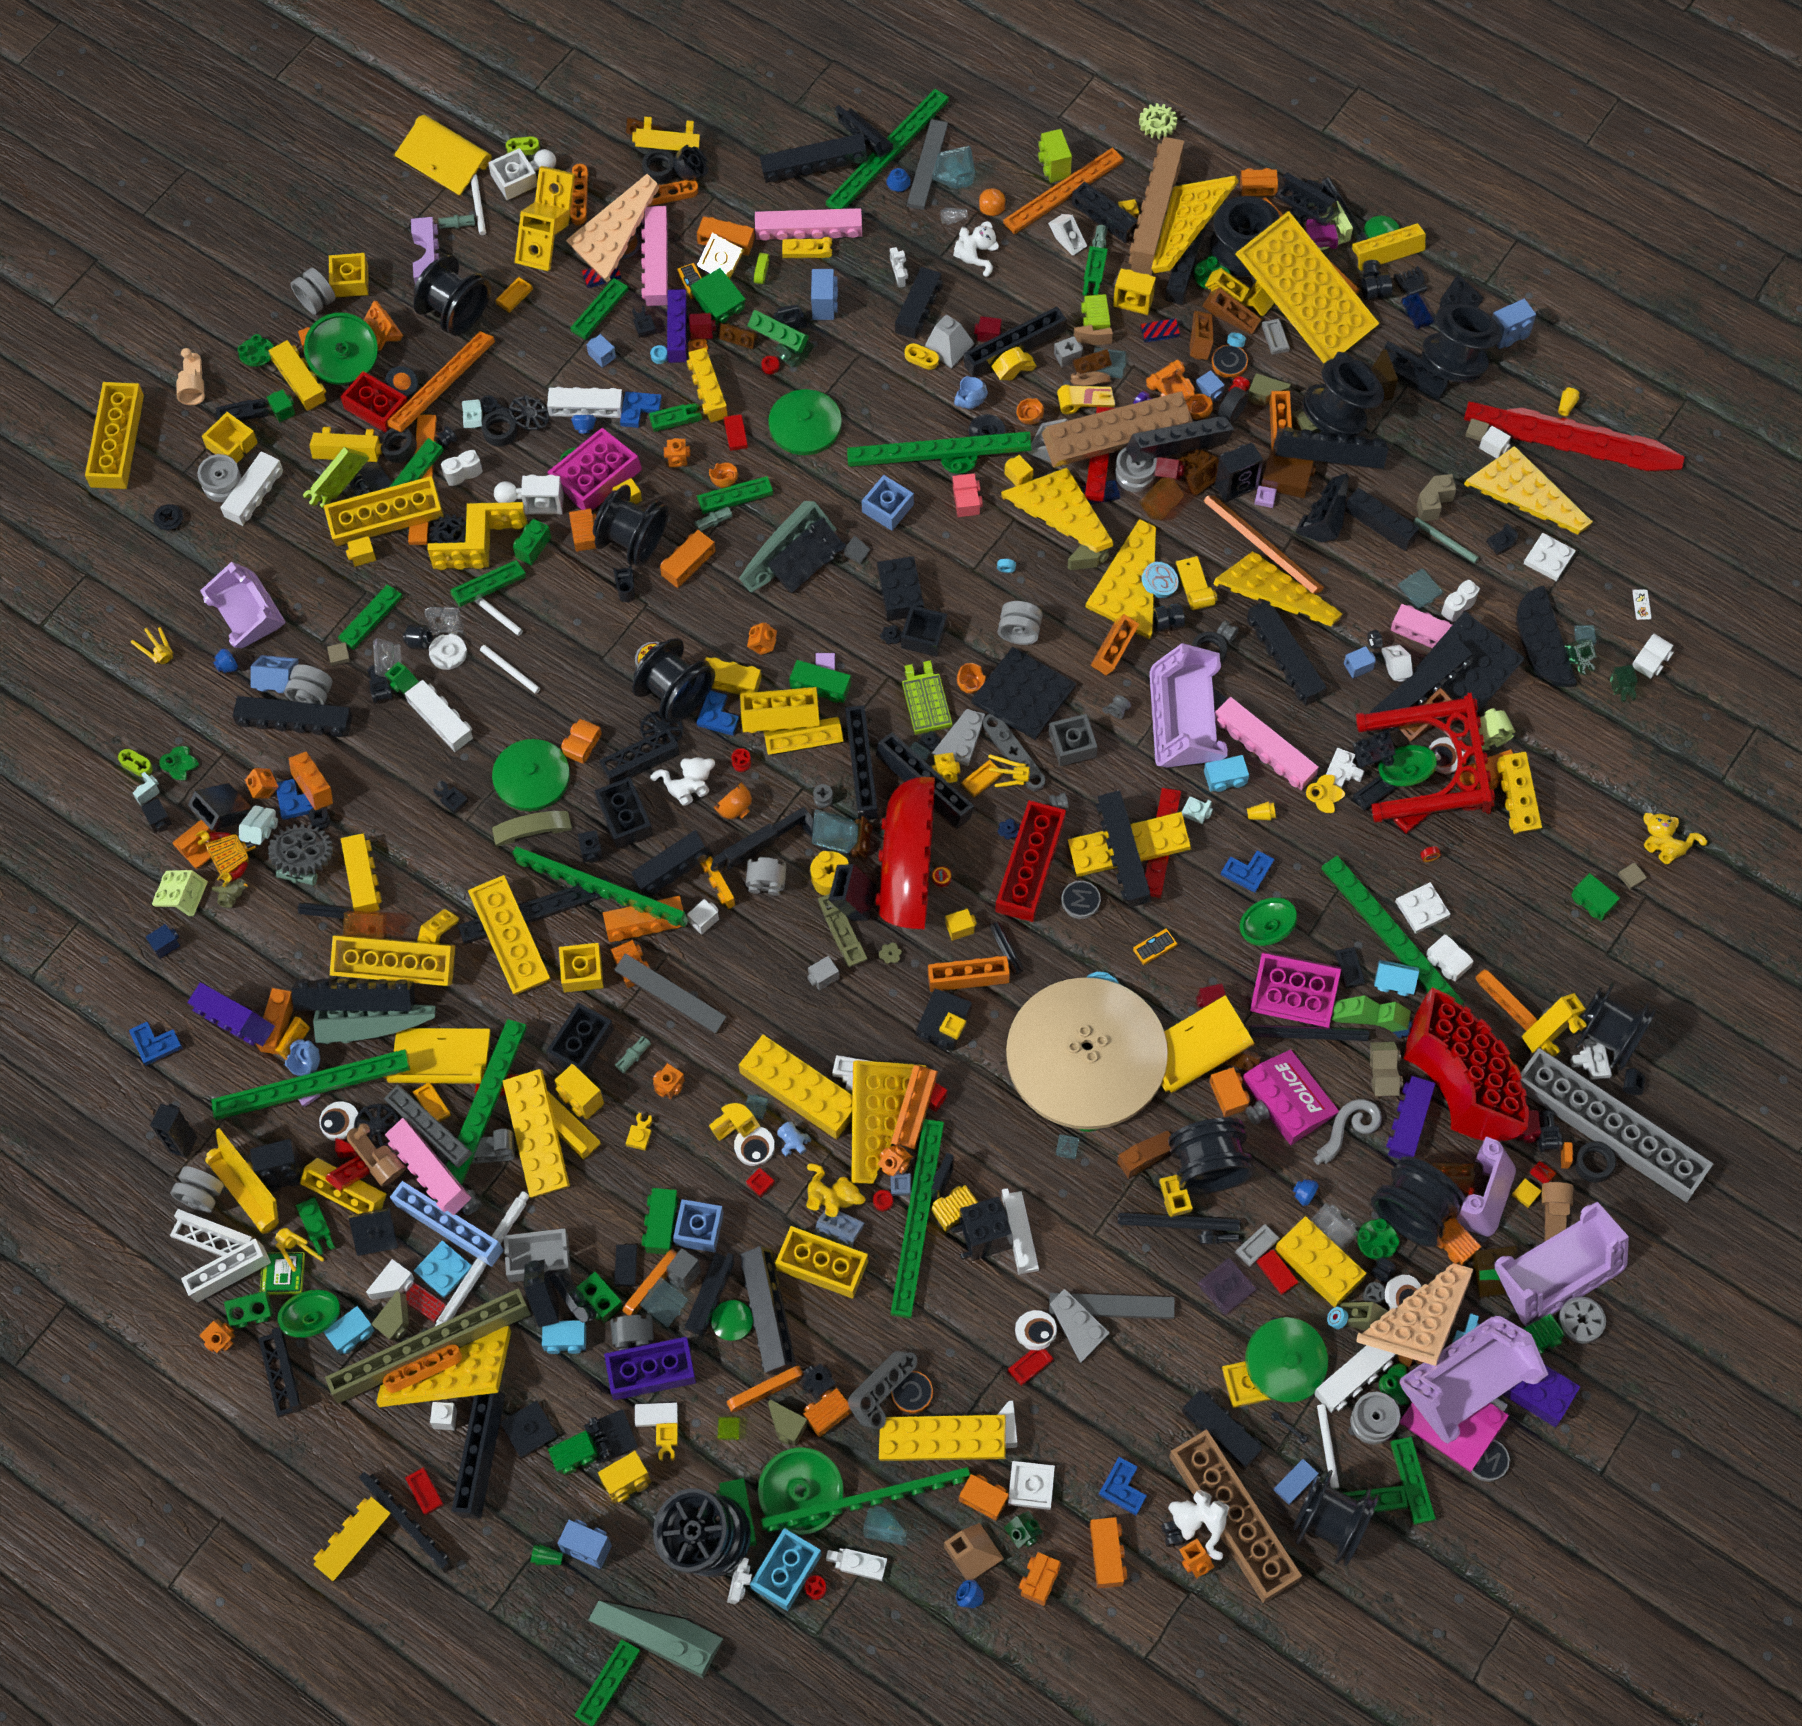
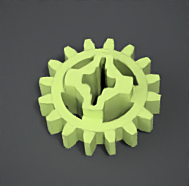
M1156 103V107L1149 105V109L1144 108L1143 113H1140V130H1145V135L1151 134L1152 139L1154 136H1157L1158 139L1162 135L1167 137V133L1172 135L1173 130H1176V113L1171 112V107L1166 109L1165 104L1162 107H1159L1158 103Z

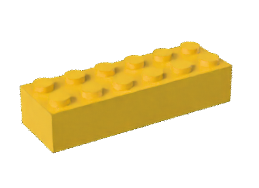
M103 382L85 473L91 488L127 489L144 398L138 383Z
M432 476L323 505L332 540L336 547L369 536L370 538L436 520L440 516L444 517Z
M334 935L330 975L376 980L386 979L387 981L405 979L407 981H414V983L449 986L452 985L455 945Z
M765 1035L759 1038L739 1063L740 1074L836 1140L852 1121L853 1095Z

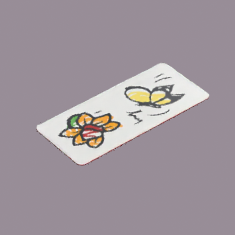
M1633 590L1636 619H1651L1648 591Z

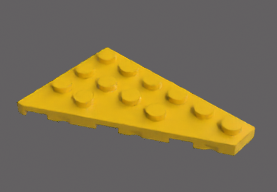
M1236 176L1173 187L1151 268L1154 273L1170 271L1238 184L1239 180Z
M1515 446L1468 478L1464 483L1465 486L1475 487L1481 490V493L1490 495L1507 504L1509 502L1519 506V510L1529 512L1540 519H1549L1558 523L1557 526L1566 528L1577 535L1592 524V521Z
M1068 468L1001 492L1004 500L1008 499L1017 508L1023 509L1035 518H1041L1046 521L1047 525L1056 528L1057 531L1064 535L1074 537L1080 544L1087 546L1095 553L1113 547L1112 539Z
M1139 519L1088 599L1086 608L1114 622L1125 614L1139 623L1135 631L1136 633L1151 639L1153 593L1150 594L1143 586L1142 574L1149 564L1155 562L1156 527Z
M1253 551L1218 576L1213 583L1215 586L1221 584L1230 587L1232 592L1240 593L1257 601L1259 598L1267 600L1271 606L1282 608L1285 611L1309 615L1311 620L1319 621L1328 626L1334 625L1342 616V613L1334 606L1326 603L1321 597L1310 592L1306 587L1293 580L1289 575L1283 573L1275 565L1270 564Z
M853 1061L852 1183H874L877 1171L881 1168L878 1165L881 1160L880 1154L886 1147L889 1148L892 1144L891 1141L914 1064Z
M509 1326L500 1328L459 1348L462 1353V1359L459 1363L395 1393H390L386 1390L384 1384L381 1385L376 1401L378 1406L385 1407L498 1393L511 1336ZM437 1362L430 1363L428 1367L435 1365ZM412 1371L408 1376L414 1375L417 1371Z

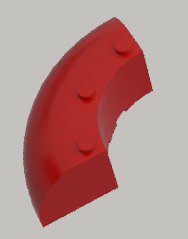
M918 777L900 785L890 797L886 818H882V830L885 831L883 850H879V861L882 862L880 893L876 894V905H880L879 914L883 920L904 928L925 929L933 832L935 777Z
M1432 987L1422 1001L1413 1020L1406 1043L1404 1059L1426 1072L1441 1089L1450 1110L1451 1130L1483 1141L1485 1137L1497 1141H1506L1518 1137L1528 1128L1529 1110L1525 1100L1527 1095L1526 1089L1522 1087L1520 1081L1522 1077L1517 1065H1514L1509 1057L1510 1052L1501 1039L1497 1040L1491 1033V1027L1483 1019L1478 1020L1470 1013L1471 1009L1467 1006L1463 1008L1454 1002L1455 998Z

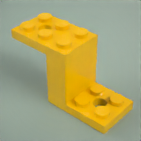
M545 166L539 167L535 202L522 210L520 214L515 263L545 271L551 269L555 235L569 225L575 179L574 173ZM552 183H555V184L558 185V187H559V191H558V192H554V191L552 190V188H551ZM531 245L538 247L539 251L537 254L531 251Z
M523 502L467 504L465 543H428V553L433 569H482L483 567H489L490 529L524 528L527 525V517Z

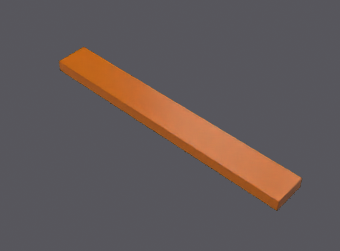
M1112 147L1003 219V223L1015 235L1072 197L1073 191L1084 181L1090 185L1122 164L1124 158Z
M480 331L387 421L388 426L403 432L495 342L494 337Z
M436 415L418 416L416 431L417 449L415 454L428 438L435 442ZM433 465L421 479L430 476L433 478ZM429 522L409 526V545H428Z
M1207 496L1204 501L1209 507L1310 592L1320 593L1324 587L1216 496Z

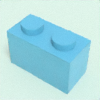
M1243 755L1205 763L1204 773L1210 792H1221L1230 787L1239 788L1248 783L1249 773Z
M1379 960L1374 986L1378 987L1380 991L1389 992V990L1398 991L1397 994L1409 996V994H1414L1419 968Z
M356 1306L333 1323L331 1327L324 1331V1334L341 1356L344 1353H350L360 1341L369 1339L375 1330L358 1306Z
M559 1321V1323L542 1327V1347L544 1351H547L549 1354H558L560 1351L577 1354L586 1350V1324L580 1321Z

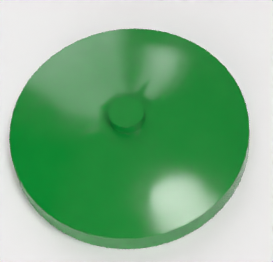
M332 313L320 318L310 327L304 341V353L310 369L320 379L331 384L347 385L352 384L362 371L369 374L377 360L378 345L373 330L364 320L349 313Z
M810 389L796 390L782 396L773 405L768 419L769 431L775 443L783 450L796 455H813L826 450L837 440L842 426L841 413L837 404L826 394Z
M526 739L513 743L501 752L495 761L492 779L495 790L504 803L521 811H538L553 805L563 796L569 784L570 770L565 755L558 747L544 740Z
M1290 1317L1270 1320L1253 1333L1247 1345L1245 1361L1248 1375L1257 1390L1274 1401L1290 1403L1304 1400L1314 1394L1325 1379L1328 1368L1326 1346L1319 1333L1302 1320Z
M806 1447L790 1448L775 1455L762 1470L758 1482V1500L761 1510L767 1518L842 1499V1478L835 1464L823 1453ZM825 1514L821 1516L822 1519L809 1522V1519L802 1520L801 1524L788 1527V1524L782 1525L780 1530L785 1528L793 1534L801 1535L813 1533L828 1525L835 1516L830 1517V1514Z

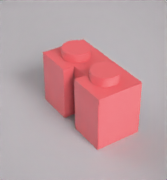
M975 473L953 476V492L957 517L980 515V507H983L982 496H978L980 483L979 480L975 479Z

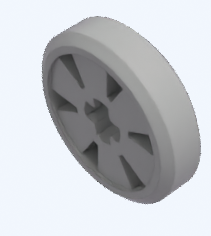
M1575 1297L1567 1301L1561 1308L1558 1323L1568 1339L1576 1343L1586 1344L1595 1341L1602 1334L1606 1325V1317L1601 1306L1594 1300L1586 1297ZM1579 1317H1585L1587 1319L1585 1321L1586 1324H1584L1583 1322L1578 1323Z

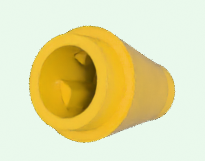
M1568 387L1562 392L1558 410L1559 414L1563 416L1569 415L1580 399L1578 390Z
M1269 801L1247 808L1249 820H1271L1276 818L1274 803H1269Z

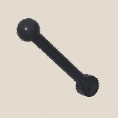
M1273 1412L1271 1414L1273 1421H1278L1300 1438L1301 1443L1308 1441L1306 1435H1301L1282 1420L1279 1413Z

